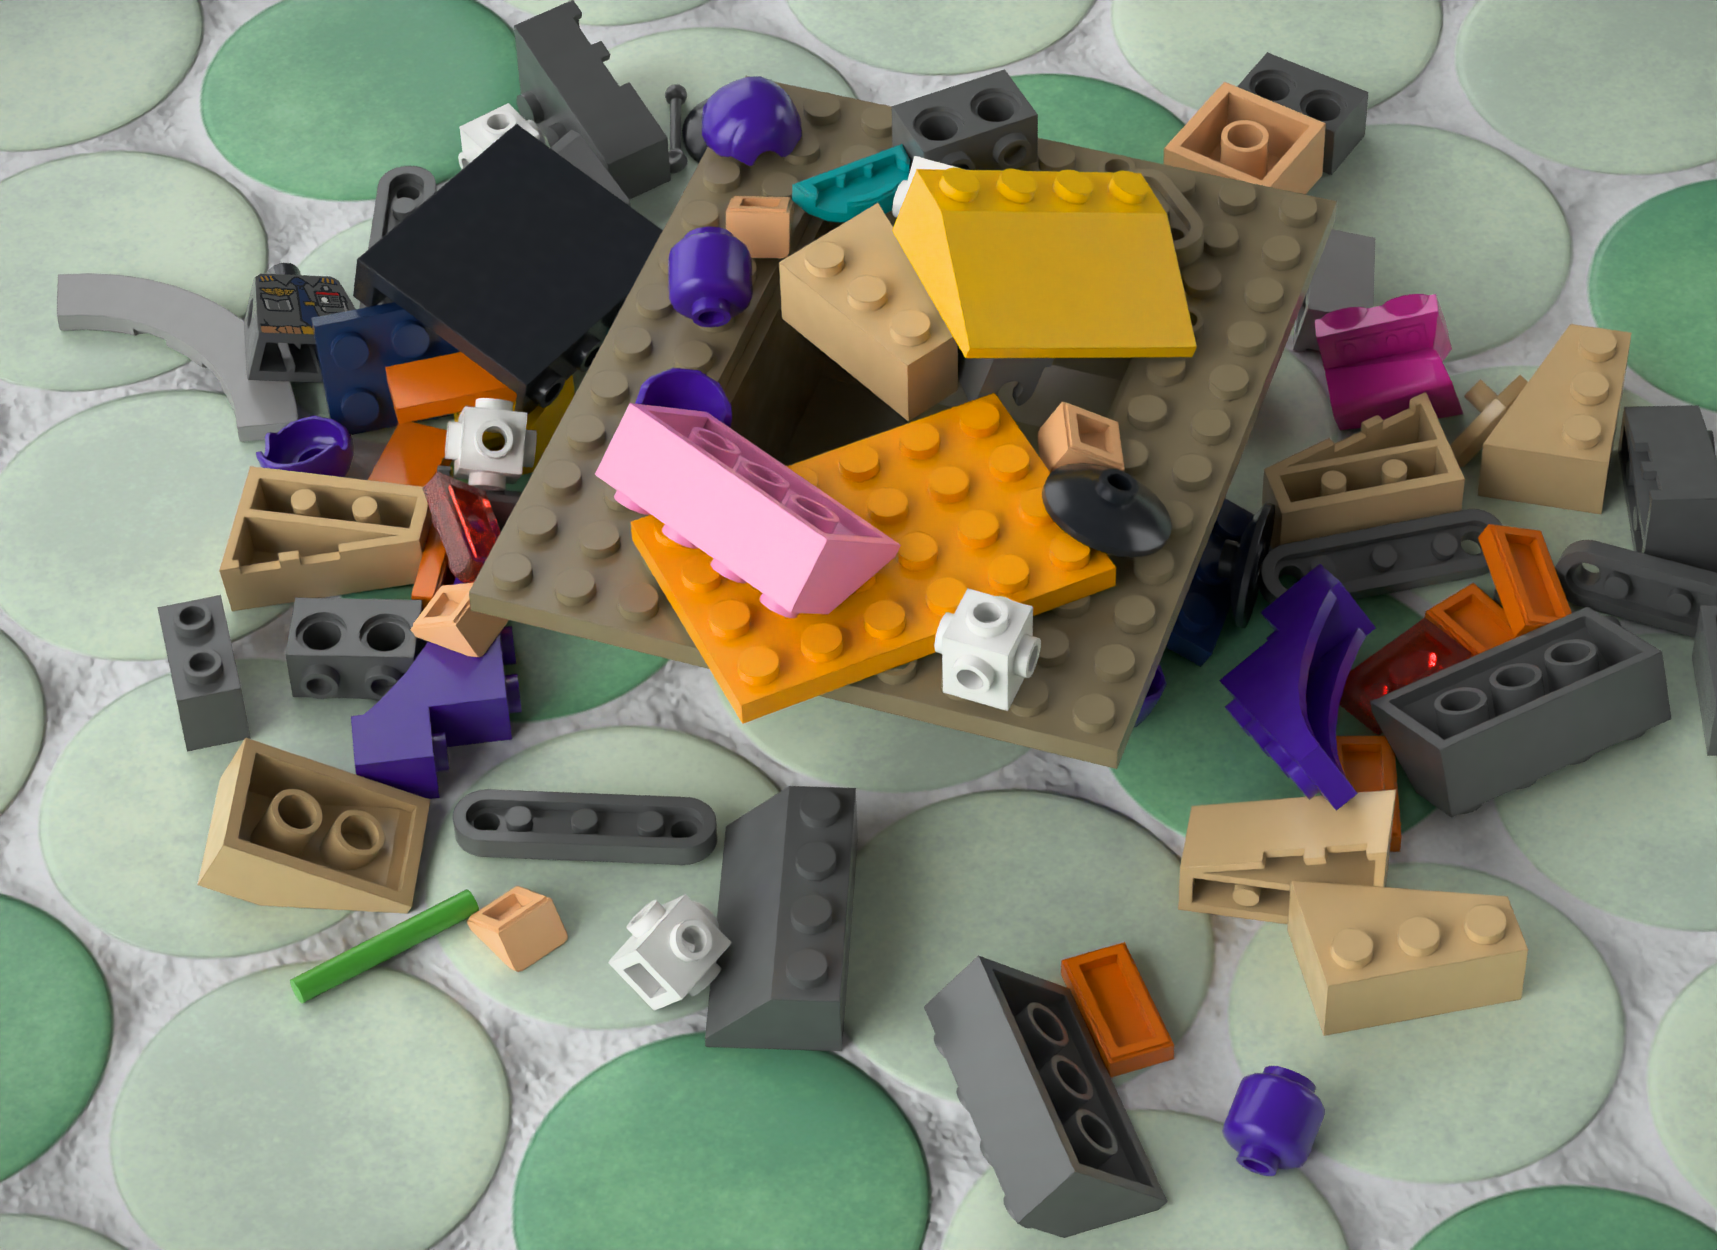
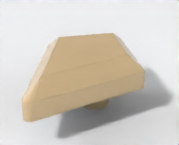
M1519 375L1499 395L1481 379L1465 394L1464 397L1480 414L1450 445L1459 467H1464L1483 448L1484 442L1528 383L1524 377Z

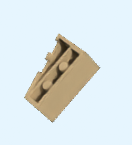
M876 203L779 262L782 319L909 422L958 391V344L892 231L893 226L879 203Z
M1575 324L1568 326L1484 442L1477 496L1602 514L1632 333Z
M1424 392L1410 399L1408 409L1385 420L1376 415L1363 421L1361 431L1337 443L1328 438L1264 469L1262 506L1266 502L1275 504L1274 526L1270 543L1272 549L1282 544L1462 510L1465 478L1427 393Z
M250 466L219 569L231 610L238 611L295 602V597L324 598L414 584L437 508L433 488Z
M1396 790L1359 792L1337 811L1322 795L1314 796L1310 800L1307 797L1191 806L1180 865L1178 910L1288 924L1291 880L1386 887Z
M1291 880L1287 931L1323 1036L1521 1000L1528 948L1508 896Z

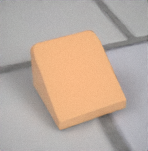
M734 196V198H731L726 210V230L747 245L751 258L788 257L791 247L794 202L791 200V197Z
M1061 402L1038 431L1039 455L1050 473L1061 466L1075 463L1095 464L1111 469L1125 470L1117 421L1072 404Z
M473 583L441 586L410 630L415 637L466 656L477 658L486 653L509 620L471 611L469 591Z
M520 886L512 888L466 920L470 930L509 968L516 972L525 970L564 944L568 939L567 932L552 899Z

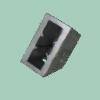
M291 263L274 265L268 270L267 274H259L254 278L244 320L246 375L248 380L323 382L311 318L356 309L339 280L331 276L301 275L298 267Z

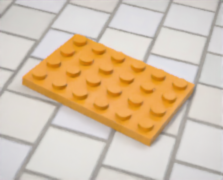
M995 393L786 466L901 545L895 558L829 614L799 613L797 618L794 619L777 614L760 602L762 592L748 582L745 584L738 583L716 572L710 565L713 558L700 548L692 549L685 547L664 535L662 532L664 523L653 515L631 521L632 541L742 724L935 653L934 644L939 623L946 612L955 613L967 588L993 596H1003L1015 602L1032 606L1033 616L1116 586V567L1109 556L1104 552L1082 544L1068 535L1052 520L1046 511L1042 500V489L1050 471Z

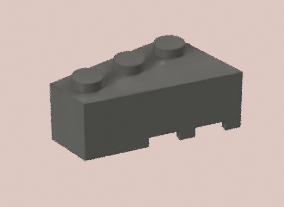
M570 0L514 25L521 94L516 99L521 116L526 121L530 119L537 124L547 138L550 147L570 130L581 134L629 200L671 181L667 136L631 83L628 82L619 86L603 63L610 59L611 54L602 41L591 45L581 31L579 19L582 18V12L574 0Z
M1699 405L1624 407L1618 453L1633 550L1717 573V458L1715 455L1712 430H1707Z

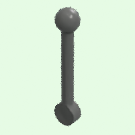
M679 84L669 86L665 92L666 101L670 104L669 163L670 173L673 174L682 171L688 162L687 157L681 151V108L687 99V92Z

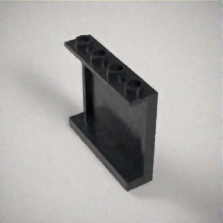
M516 123L357 259L353 297L367 307L378 305L386 297L390 298L517 393L514 411L527 412L528 415L538 405L542 408L549 406L561 392L565 381L577 370L585 372L589 369L663 230Z

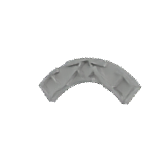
M58 274L57 319L60 330H99L134 336L149 333L165 339L168 347L187 356L202 368L210 369L220 381L222 390L234 410L240 442L265 440L268 432L277 433L290 422L298 420L296 400L290 381L247 379L244 321L226 308L196 293L150 279L113 274Z

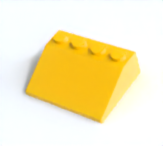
M955 167L946 170L916 169L892 231L965 358L1193 357L1197 345L1168 216L1141 173L1124 170L1115 173L1078 172L1068 169L1061 170L1060 172L1021 171L1012 168L1003 171L965 170Z

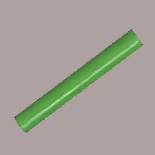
M466 889L290 979L292 990L300 1003L303 1004L468 919L479 911L478 904L472 893Z

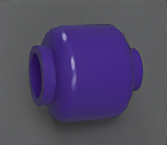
M707 226L689 231L683 239L671 248L668 258L669 300L674 310L684 317L692 319L695 324L709 328L723 326L731 318L741 314L750 305L753 295L752 259L747 245L734 237L731 232L720 227Z
M1279 1066L1265 1067L1263 1073L1250 1074L1242 1079L1222 1130L1227 1143L1238 1152L1236 1161L1242 1167L1260 1175L1275 1176L1278 1168L1294 1169L1305 1164L1325 1115V1108L1320 1098L1314 1094L1316 1086L1311 1080L1300 1073Z

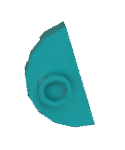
M897 145L792 184V201L808 214L830 222H847L876 203H879L886 214L892 211L895 193L899 184L903 180L908 181L910 158L903 145Z

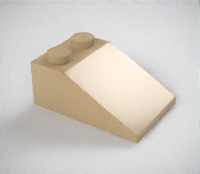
M245 738L219 781L198 886L260 906L407 914L413 903L431 800Z

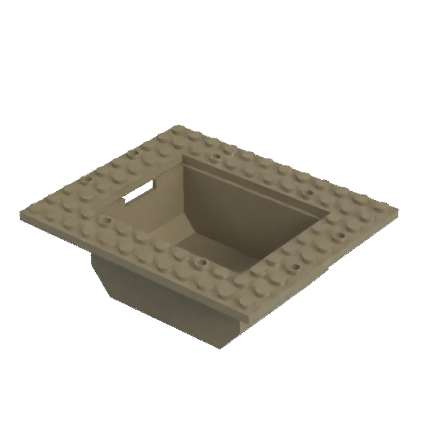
M775 82L790 96L801 118L802 136L788 156L780 157L773 151H766L757 157L755 165L749 166L732 156H718L707 147L469 591L471 611L709 669L632 541L631 521L648 515L632 511L616 501L614 495L617 490L595 475L629 404H635L641 385L653 375L671 368L693 369L701 371L720 383L732 406L730 428L785 466L969 402L958 379V391L908 422L782 319L779 262L785 258H751L753 295L750 305L741 314L731 318L723 326L712 328L699 326L692 319L686 318L674 310L669 300V254L671 248L683 239L689 231L707 226L726 229V210L731 198H734V196L791 197L792 200V184L892 148L891 106ZM1038 138V161L1016 169L1021 171L1057 172L1068 169L1078 172L1114 173L1135 168L1157 169L1172 179L1202 219L1204 250L1196 261L1179 268L1197 345L1193 357L1054 358L1051 367L1044 368L1033 395L1023 405L1017 406L1012 397L1013 388L1018 384L1017 381L1005 383L998 391V398L1039 457L1038 431L1061 402L1072 404L1117 421L1119 424L1124 472L1150 489L1161 500L1171 518V534L1161 550L1148 556L1121 557L1107 554L1116 567V586L1033 616V636L1041 640L1039 658L1033 674L1030 678H1024L1008 711L943 693L942 654L937 652L819 696L1117 769L1335 223L1337 201ZM794 203L791 247L788 257L845 222H830L810 215ZM890 211L885 215L894 227L897 217H894L893 212Z

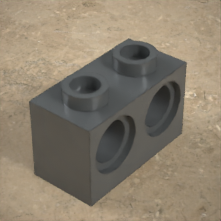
M1267 52L1237 86L1326 123L1323 172L1332 175L1365 136L1368 105L1367 91Z
M1005 69L891 106L892 147L900 144L903 145L910 158V170L914 156L965 170L1003 171L1011 168L1016 169L1038 161V114Z
M221 595L157 607L187 752L242 741L245 738L251 739Z
M295 597L285 654L292 696L316 699L360 698L380 700L407 672L428 643L426 640L415 637L410 630L424 610L422 600Z

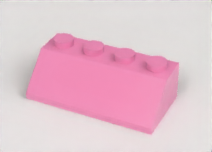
M630 403L595 473L596 476L617 490L614 495L616 501L632 511L644 515L651 514L664 523L662 528L664 535L685 547L692 549L700 548L713 558L710 565L716 572L738 583L745 584L748 582L762 592L760 602L764 606L788 618H797L799 613L829 614L895 558L901 546L704 411Z

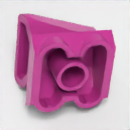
M1436 294L1403 295L1386 301L1382 306L1372 308H1342L1324 315L1321 319L1315 320L1316 339L1325 369L1332 412L1340 431L1361 428L1363 421L1379 415L1383 420L1408 409L1410 399L1424 392L1427 393L1438 419L1464 414L1452 381L1443 364L1452 347L1446 321Z

